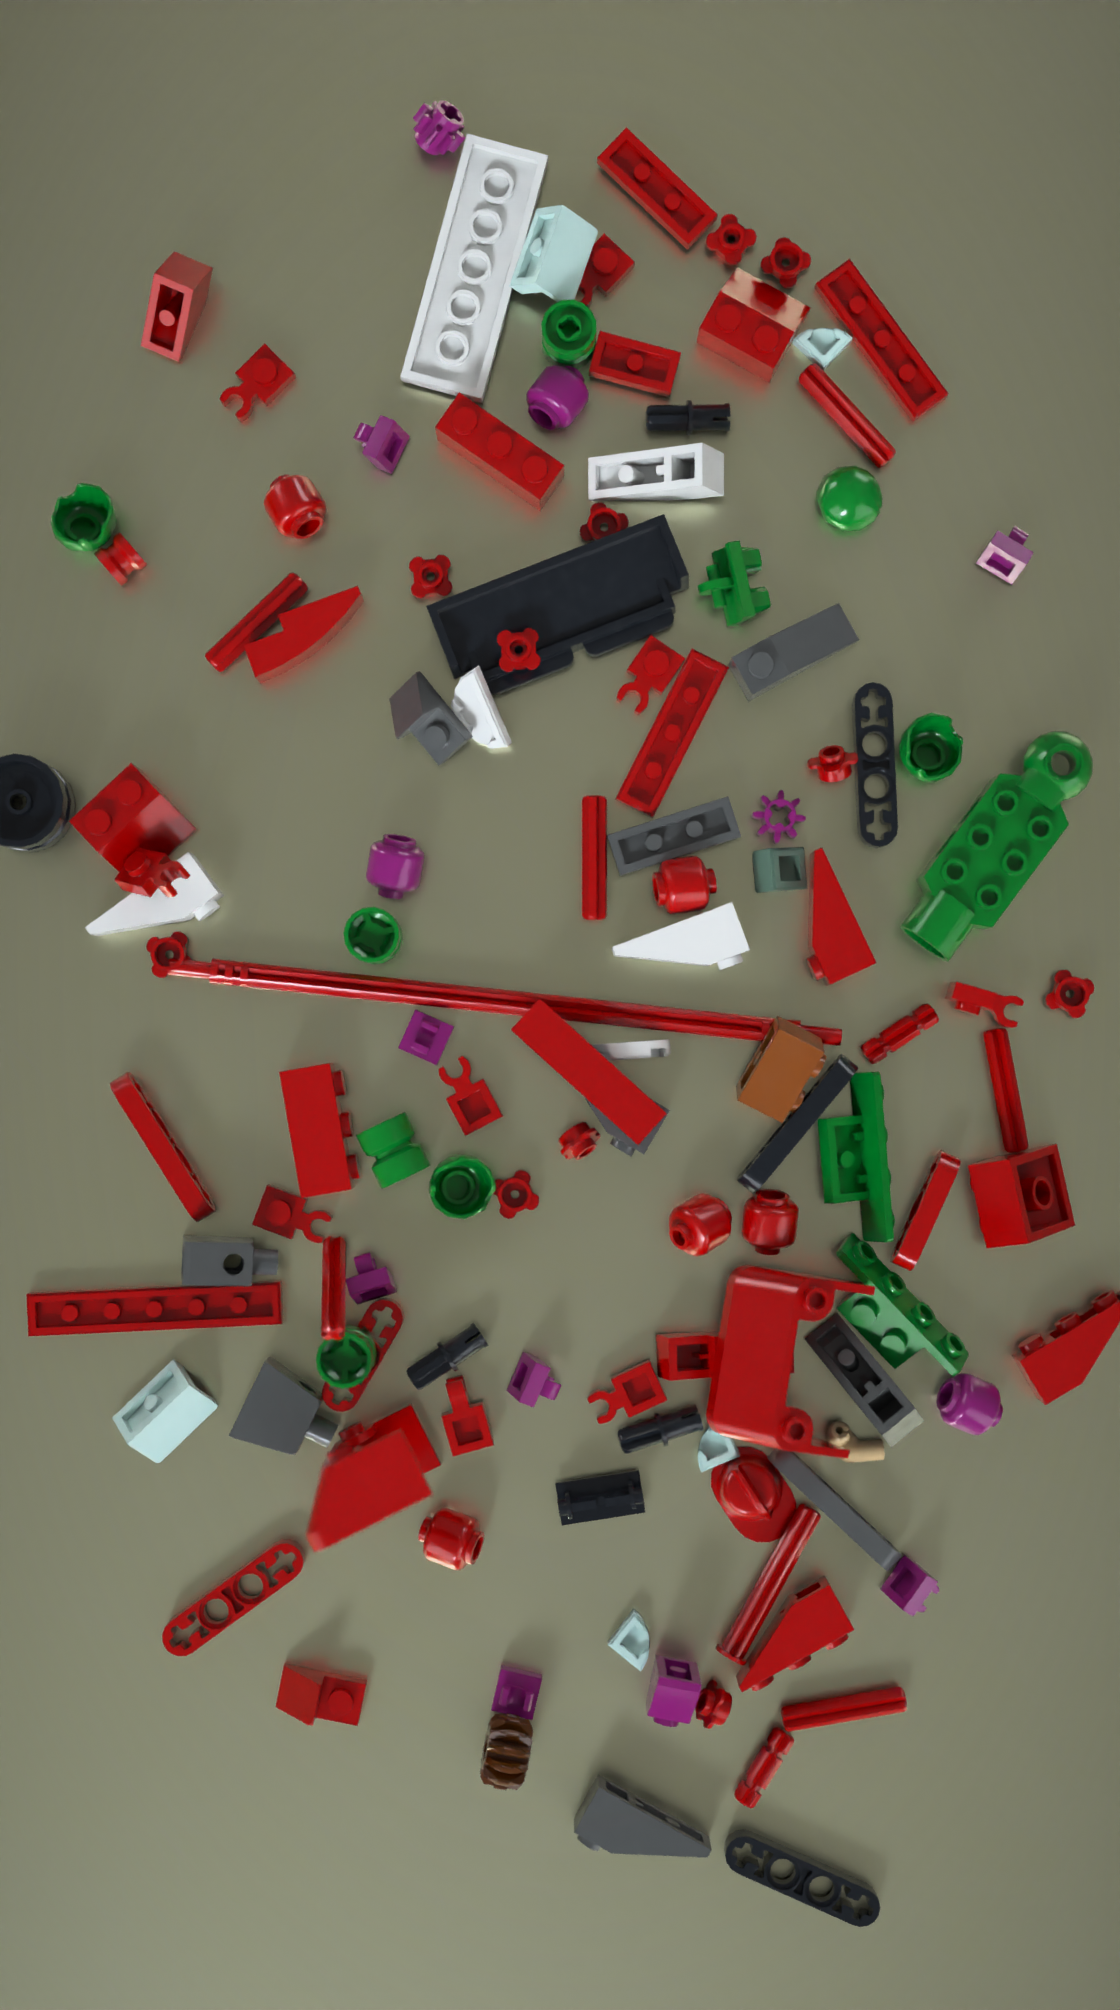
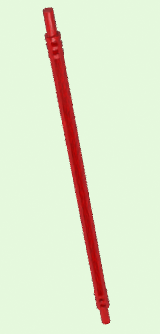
M170 958L168 967L175 965L179 959ZM214 958L211 962L184 960L179 968L168 971V975L209 979L210 984L264 988L524 1016L540 998L563 1020L756 1040L762 1042L775 1018L763 1016L757 1017ZM787 1020L822 1038L823 1044L841 1045L842 1029L801 1025L800 1020Z

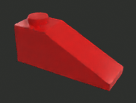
M821 847L810 854L808 949L811 956L806 958V962L816 981L823 979L827 986L876 964V961Z

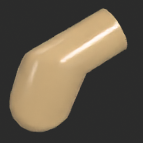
M841 1421L833 1422L825 1432L826 1441L850 1450L848 1459L841 1458L844 1462L855 1463L884 1460L882 1439L859 1440L849 1429V1426Z

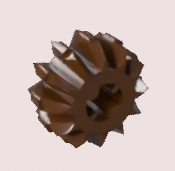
M508 1713L506 1715L495 1714L488 1723L481 1758L480 1777L483 1784L492 1785L493 1788L507 1790V1788L518 1790L523 1784L526 1771L528 1770L533 1742V1729L530 1720Z

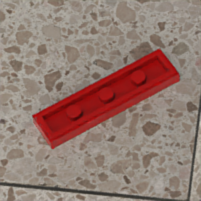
M850 259L815 284L814 288L846 332L853 337L854 343L912 422L947 398L949 393Z
M693 648L691 649L615 800L653 819L729 669L728 666Z
M540 998L511 1029L512 1032L637 1145L644 1140L667 1114Z

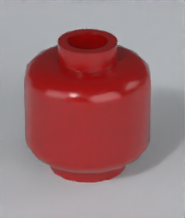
M285 474L277 477L271 483L270 489L264 498L266 512L277 530L286 537L305 539L318 532L323 525V519L327 512L325 501L313 482L306 476Z
M697 856L665 860L659 866L658 872H653L652 874L653 893L656 904L658 906L663 905L670 914L701 911L708 905L710 894H715L717 891L714 870L712 868L706 869L703 861Z
M774 1189L759 1190L756 1192V1196L749 1198L744 1205L742 1237L747 1243L755 1246L757 1253L777 1255L780 1253V1249L787 1248L795 1242L799 1208L794 1201L789 1199V1194Z
M704 1193L695 1195L675 1207L669 1215V1235L671 1241L677 1248L689 1255L698 1257L707 1254L724 1243L730 1236L731 1212L728 1206L719 1198Z
M441 1508L435 1513L433 1518L427 1516L424 1519L419 1530L418 1540L423 1542V1553L427 1560L454 1570H462L467 1564L473 1565L478 1559L485 1535L484 1532L480 1531L479 1522L476 1518L449 1508Z

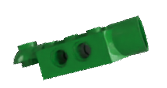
M1051 731L1042 734L1029 745L1024 755L1022 775L1000 773L989 781L916 879L923 896L900 926L910 938L935 956L948 962L973 928L984 930L995 925L1068 827L1069 823L1060 803L1077 796L1089 783L1093 771V759L1089 748L1079 737L1065 731ZM1054 754H1060L1068 760L1069 771L1067 775H1059L1052 769L1051 759Z

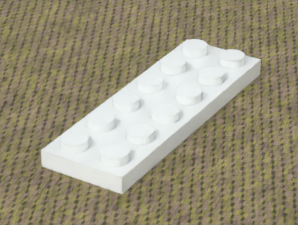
M471 134L466 135L400 376L401 381L455 396L460 392L470 400L483 403L513 289L509 285L533 220L548 165V155Z

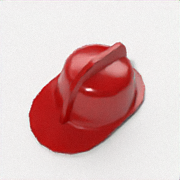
M737 1447L740 1457L713 1468L711 1472L712 1490L734 1527L745 1538L755 1542H772L781 1538L796 1512V1500L792 1490L778 1469L768 1460V1456L764 1452L753 1447Z

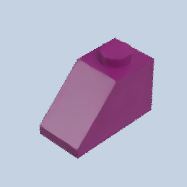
M655 1654L646 1700L647 1716L654 1717V1722L669 1727H677L679 1722L690 1724L702 1686L696 1662Z

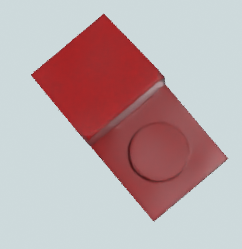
M284 1664L276 1708L310 1726L314 1725L316 1718L358 1726L367 1680Z

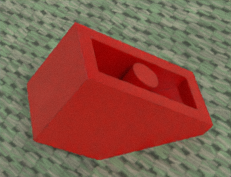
M174 251L154 272L141 341L142 347L180 362L206 305L213 271L212 267Z

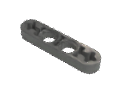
M777 1448L767 1457L768 1460L886 1571H889L902 1557V1554L798 1455L794 1452Z

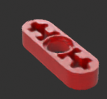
M942 1150L938 1152L894 1246L890 1259L891 1263L909 1271L915 1267L957 1176L961 1159Z
M380 1298L375 1300L366 1310L357 1327L362 1329L366 1327L369 1332H372L378 1321V1318L373 1315L374 1310L382 1312L386 1307L393 1310L391 1318L396 1323L394 1326L386 1324L378 1336L387 1340L384 1345H381L375 1337L371 1336L376 1344L377 1356L375 1364L363 1382L349 1388L348 1391L353 1394L352 1399L344 1397L341 1402L335 1400L336 1391L325 1381L322 1388V1397L330 1409L338 1412L348 1411L359 1401L403 1324L404 1312L397 1301L391 1298Z

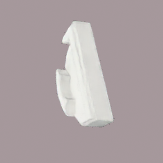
M478 665L459 680L455 688L454 699L451 702L452 711L472 734V738L478 743L485 744L488 748L492 749L508 747L512 741Z
M670 1039L592 1045L607 1060L665 1057L671 1054Z

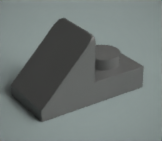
M420 671L416 672L389 698L396 738L400 739L413 733L438 765L446 762L473 737Z

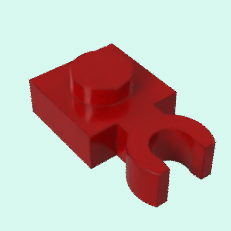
M603 234L594 243L578 288L584 294V298L579 302L585 304L588 308L592 304L593 293L596 290L607 297L635 266V261L606 234Z
M264 343L235 372L242 384L239 387L232 386L227 388L221 394L220 401L226 407L233 399H241L243 406L235 415L240 422H243L251 416L253 403L257 399L267 407L296 378V375Z
M650 635L627 669V673L636 679L634 682L626 683L619 689L616 701L621 703L628 693H636L640 697V703L637 705L634 713L637 715L642 714L649 702L648 692L652 689L662 695L686 658Z
M137 847L134 853L127 858L114 881L122 890L152 897L157 888H159L166 897H175L178 892L171 883L177 878L188 879L190 874L180 862L171 861L166 854Z
M464 1056L458 1058L463 1067L460 1077H450L444 1066L439 1068V1076L445 1084L453 1086L456 1091L455 1094L449 1096L446 1100L466 1136L501 1118L503 1114L484 1079L472 1084L470 1080L471 1065Z
M268 1184L252 1225L289 1239H293L296 1230L300 1229L309 1241L322 1243L325 1236L315 1233L312 1229V1223L315 1219L331 1222L333 1216L325 1210H315L311 1213L304 1211L307 1198H301L297 1194Z
M650 1360L612 1376L611 1381L615 1389L611 1391L597 1389L587 1397L589 1404L603 1399L609 1405V1409L605 1413L597 1416L599 1424L611 1421L615 1417L617 1410L624 1407L630 1418L667 1401V1396Z

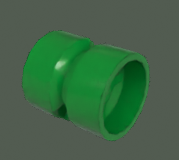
M561 300L553 304L545 312L541 323L542 351L547 361L552 365L571 366L575 369H580L592 359L597 332L596 319L592 311L585 304L576 300Z
M376 907L362 908L353 913L346 922L343 932L345 945L349 952L358 960L373 965L383 964L393 959L400 951L403 942L402 928L398 921L385 910Z
M406 1112L356 1135L366 1156L375 1157L376 1159L371 1168L381 1189L431 1166L422 1145L411 1142L415 1132Z
M352 1325L345 1326V1336L341 1340H324L318 1348L316 1356L317 1370L322 1379L331 1386L342 1389L354 1387L363 1382L373 1368L377 1356L376 1344L371 1335L364 1329Z

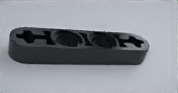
M872 682L859 688L852 702L854 753L858 754V762L855 763L857 831L863 844L871 848H881L894 840L898 830L893 700L887 687L880 683ZM869 692H875V698L883 700V705L876 709L875 716L876 722L885 720V727L875 724L864 728L861 727V721L868 722L870 720L869 707L862 706L861 700L866 699ZM870 733L881 735L886 744L883 754L879 756L868 755L862 746L863 738ZM879 775L884 778L887 783V792L882 798L876 799L867 795L864 789L867 777ZM888 803L889 811L883 809L880 811V822L882 825H888L889 830L881 835V840H875L874 833L867 832L866 826L874 822V810L865 812L864 804L880 806Z
M840 1054L807 1092L798 1110L794 1113L791 1112L748 1163L737 1178V1181L752 1194L757 1192L858 1070V1066L845 1055Z
M737 1830L730 1834L725 1841L724 1852L726 1862L730 1869L737 1874L854 1926H869L879 1916V1899L873 1887L866 1882L748 1830ZM745 1843L750 1844L751 1853L763 1859L764 1851H769L764 1857L762 1871L758 1870V1860L753 1857L745 1856L742 1861L737 1860L734 1848H743ZM779 1859H787L794 1865L793 1874L784 1880L776 1879L770 1873L771 1866ZM824 1876L833 1882V1888L828 1895L817 1897L810 1892V1883L816 1877ZM842 1885H845L846 1897L859 1901L862 1895L866 1896L869 1908L861 1907L858 1913L854 1912L852 1903L840 1897ZM840 1899V1904L835 1905L837 1901Z

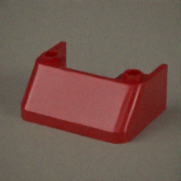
M742 1265L737 1267L730 1274L726 1286L706 1418L710 1428L725 1437L785 1451L848 1459L850 1450L823 1439L812 1437L813 1423L807 1412L797 1407L785 1406L799 1320L814 1322L825 1318L833 1307L835 1290L874 1295L875 1287L845 1279L760 1266Z
M412 1403L363 1427L360 1421L338 1433L341 1440L336 1442L331 1451L326 1454L327 1458L321 1467L305 1535L313 1552L328 1548L433 1495L424 1473L440 1466L441 1462Z

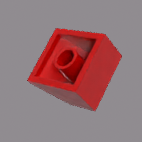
M737 267L719 291L699 327L696 343L770 383L811 307Z
M132 763L69 820L89 844L118 872L121 871L125 861L134 853L137 847L164 853L169 856L197 830L148 776Z
M1057 1143L991 1157L968 1165L970 1186L975 1195L980 1217L979 1225L984 1235L986 1248L1029 1244L1075 1226Z

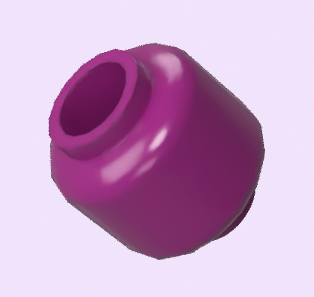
M547 366L527 391L526 401L530 417L539 426L548 430L568 428L589 400V393L584 384L583 375L571 366Z
M385 834L382 840L376 841L371 845L366 878L371 885L378 888V895L391 899H402L403 893L412 892L419 887L424 864V853L422 849L416 846L417 841L403 835Z
M960 1373L953 1378L947 1379L940 1387L937 1395L936 1404L940 1410L942 1420L947 1425L968 1434L981 1435L987 1432L990 1427H994L999 1423L1003 1413L1000 1393L996 1386L971 1374Z

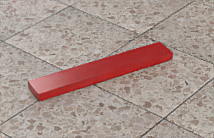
M282 1280L252 1282V1286L178 1285L33 1292L26 1294L28 1336L277 1325L284 1323Z

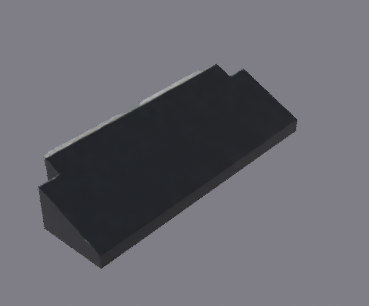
M662 514L426 607L454 679L465 675L479 665L491 694L499 695L570 667L574 661L573 653L585 649L588 655L595 657L669 629L673 625V614H675V604L671 595L689 589V574L665 515ZM526 628L534 629L539 636L536 642V653L541 658L540 665L535 670L525 668L521 670L514 669L512 672L503 671L499 666V659L502 657L501 646L497 643L498 634L503 630L517 633L523 632ZM517 646L515 652L517 654L522 653L523 648Z

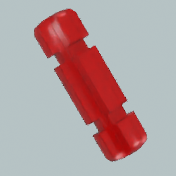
M928 1003L921 1005L912 1011V1016L906 1015L879 1033L880 1037L878 1039L873 1037L861 1046V1051L869 1063L877 1064L887 1057V1052H895L920 1035V1030H927L938 1023V1015L932 1006Z
M775 1727L767 1738L768 1745H763L746 1772V1781L741 1780L735 1790V1798L748 1808L756 1806L762 1796L760 1794L761 1789L766 1790L783 1762L782 1755H787L794 1744L793 1736L780 1727Z

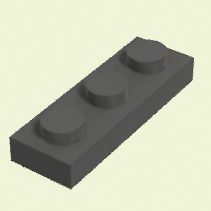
M728 796L607 835L620 876L741 837Z

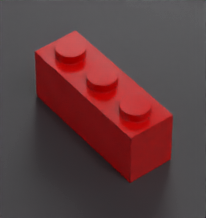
M460 392L435 426L438 441L539 511L542 510L564 478V464Z
M327 1063L279 1072L301 1198L353 1189L355 1187L354 1179H359L361 1176L357 1154H349L347 1137H353V1127L349 1111L342 1113L339 1096L346 1095L342 1070L335 1071L334 1063Z

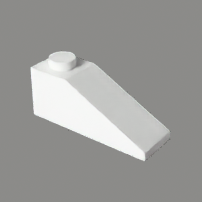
M704 443L588 458V500L591 501L691 500L724 496V453Z
M187 852L176 861L181 863L190 874V877L188 879L177 878L171 883L178 892L175 897H166L159 888H157L152 897L131 893L85 928L91 935L102 936L189 921L194 917L201 921L220 907L216 901L224 895L196 856Z
M732 902L611 948L615 957L701 966L717 963L719 970L744 962L741 953L750 950Z

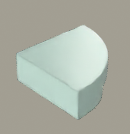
M816 328L801 332L793 339L792 343L812 363L818 364L824 371L851 343L853 337L837 328Z
M710 1426L704 1432L698 1449V1463L701 1472L740 1457L734 1439L714 1432Z
M633 1609L607 1643L608 1646L641 1671L648 1659L650 1638L645 1621Z

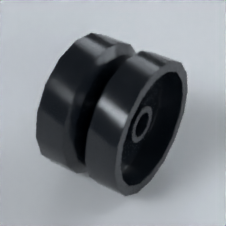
M9 754L0 757V845L12 850L32 853L52 847L65 836L71 826L69 820L74 817L75 800L70 784L58 770L32 756ZM25 796L27 800L26 806L18 810L23 805L21 798Z

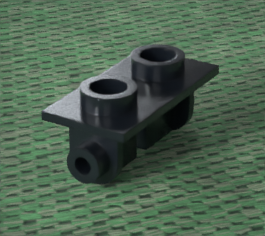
M639 1470L555 1483L562 1525L645 1513Z

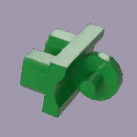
M739 540L728 542L724 548L712 553L714 565L706 567L709 581L699 584L697 586L700 596L712 595L714 608L724 609L727 627L740 625L756 614L770 608L769 593L765 586L750 589L747 575L755 574L761 570L762 561L758 548L741 547Z

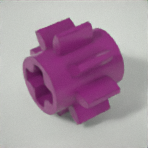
M440 100L438 103L434 101L431 106L424 102L413 117L417 123L413 128L415 140L424 151L431 155H439L440 153L444 155L448 150L454 153L465 139V136L461 133L465 128L463 125V115L453 104L447 101Z
M783 790L778 791L776 800L772 802L763 795L760 798V802L765 809L763 812L756 811L751 815L754 819H761L762 827L758 830L757 835H763L766 831L773 834L772 840L774 844L779 842L781 834L784 832L794 839L797 833L792 825L794 822L801 823L806 819L803 815H796L795 807L799 804L800 799H794L791 803L784 800ZM770 808H773L775 811H780L782 808L786 810L788 815L784 821L787 826L784 827L781 823L773 826L770 823L769 819L773 815Z

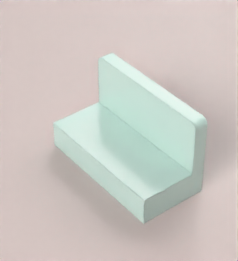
M564 205L537 208L509 287L520 294L543 292L556 302L574 300L598 234L597 228Z
M173 1359L112 1419L127 1445L155 1463H160L213 1413L218 1405L213 1398L195 1386L185 1368Z

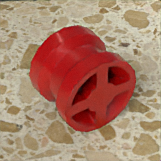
M120 532L113 537V543L108 548H100L94 553L121 586L128 582L130 573L134 570H142L147 565Z

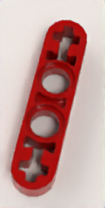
M126 1072L112 1081L110 1087L113 1094L190 1216L196 1222H200L214 1213L216 1208L211 1197L135 1077L130 1072Z
M282 1539L275 1542L175 1615L167 1623L162 1634V1642L165 1649L175 1656H187L296 1578L305 1563V1552L302 1546L297 1541L291 1539ZM281 1550L285 1555L292 1552L295 1555L292 1562L293 1569L290 1570L286 1565L280 1567L272 1575L277 1582L272 1583L268 1571L259 1563L265 1562V1566L268 1569L278 1560L279 1554L277 1551ZM246 1574L257 1575L263 1583L262 1592L256 1596H249L243 1593L240 1588L242 1576ZM212 1599L223 1600L228 1606V1616L221 1621L210 1619L205 1610L208 1601ZM196 1612L201 1626L190 1635V1644H187L184 1640L177 1643L173 1639L177 1632L175 1626L178 1625L182 1630L186 1629L196 1620V1617L191 1614ZM203 1627L208 1630L207 1633H204Z

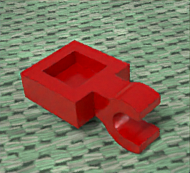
M957 981L949 983L945 999L955 1001L954 1009L979 1016L981 1009L989 1010L993 1014L994 1020L1000 1026L1006 1028L1017 1027L1018 1022L1005 1017V1006L1008 1004L1023 1006L1024 1003L1017 996H1002L995 992Z
M463 1375L446 1379L447 1383L445 1385L453 1410L442 1412L441 1417L453 1457L493 1446L494 1440L483 1401L470 1404Z

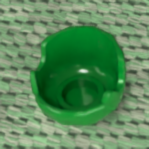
M857 466L835 468L824 475L816 491V499L822 517L830 525L841 531H860L875 521L882 508V494L879 483L870 472Z
M87 483L77 484L75 491L66 497L59 496L50 520L55 538L71 551H94L101 548L110 540L116 528V517L111 497L100 486Z
M929 713L916 718L902 733L899 743L900 759L908 772L918 780L936 782L952 775L961 763L963 738L952 727V719L950 717Z
M459 1154L450 1156L439 1163L429 1181L428 1191L434 1206L447 1217L467 1219L486 1209L493 1192L496 1191V1184L491 1169L477 1157Z

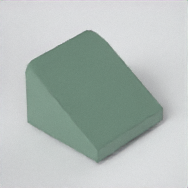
M804 847L768 848L752 853L754 884L757 893L807 889Z

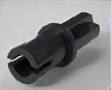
M687 400L686 405H650L646 409V427L649 431L686 430L687 435H691L692 430L729 431L730 420L727 417H731L730 404L692 405V400Z
M472 1323L470 1327L444 1344L438 1342L436 1350L407 1369L406 1372L409 1379L418 1390L425 1388L451 1369L456 1372L459 1370L457 1365L482 1348L489 1346L482 1335L478 1336L481 1333L476 1325ZM478 1336L476 1339L467 1344V1342Z
M693 1404L690 1407L659 1416V1413H655L654 1419L620 1429L617 1433L622 1451L628 1454L659 1443H663V1446H668L669 1440L697 1431H703V1424L700 1414H697L698 1409L696 1405Z

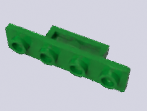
M858 1072L850 1079L853 1115L818 1119L824 1203L836 1204L860 1201L864 1241L892 1242L894 1240L893 1228L895 1217L891 1207V1173L888 1168L886 1147L888 1133L884 1123L883 1111L884 1088L881 1084L879 1072Z
M854 1233L846 1237L836 1253L837 1257L855 1274L862 1284L874 1286L875 1292L874 1295L851 1292L840 1301L836 1309L894 1369L925 1347L952 1376L960 1373L969 1356L961 1339L954 1333L948 1332L936 1319L932 1309L927 1304L920 1302L906 1288L903 1279L897 1273L890 1271L877 1258L874 1249L867 1242L861 1241Z

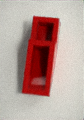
M355 586L278 614L283 631L244 645L255 678L260 683H263L281 675L307 660L329 643L351 620L364 602L359 587Z
M719 1331L656 1334L657 1377L669 1381L712 1378ZM794 1354L792 1360L791 1373H794Z

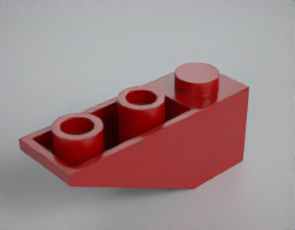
M1113 1290L1097 1296L1091 1301L1093 1307L1080 1315L1077 1312L1067 1314L1054 1324L1057 1329L1043 1337L1040 1333L1035 1334L1018 1345L1020 1351L1013 1354L1012 1357L1035 1396L1043 1404H1049L1084 1382L1120 1323V1291L1115 1293Z
M825 1576L786 1598L746 1659V1665L742 1666L736 1675L741 1692L749 1688L752 1691L760 1690L774 1680L773 1675L787 1667L789 1670L798 1669L811 1660L810 1654L823 1647H826L827 1650L836 1648L849 1638L848 1633L854 1631V1628Z

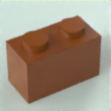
M776 1016L736 1085L737 1100L783 1123L789 1111L794 1113L800 1107L805 1096L803 1088L809 1077L816 1078L825 1064L826 1055H824L822 1038Z

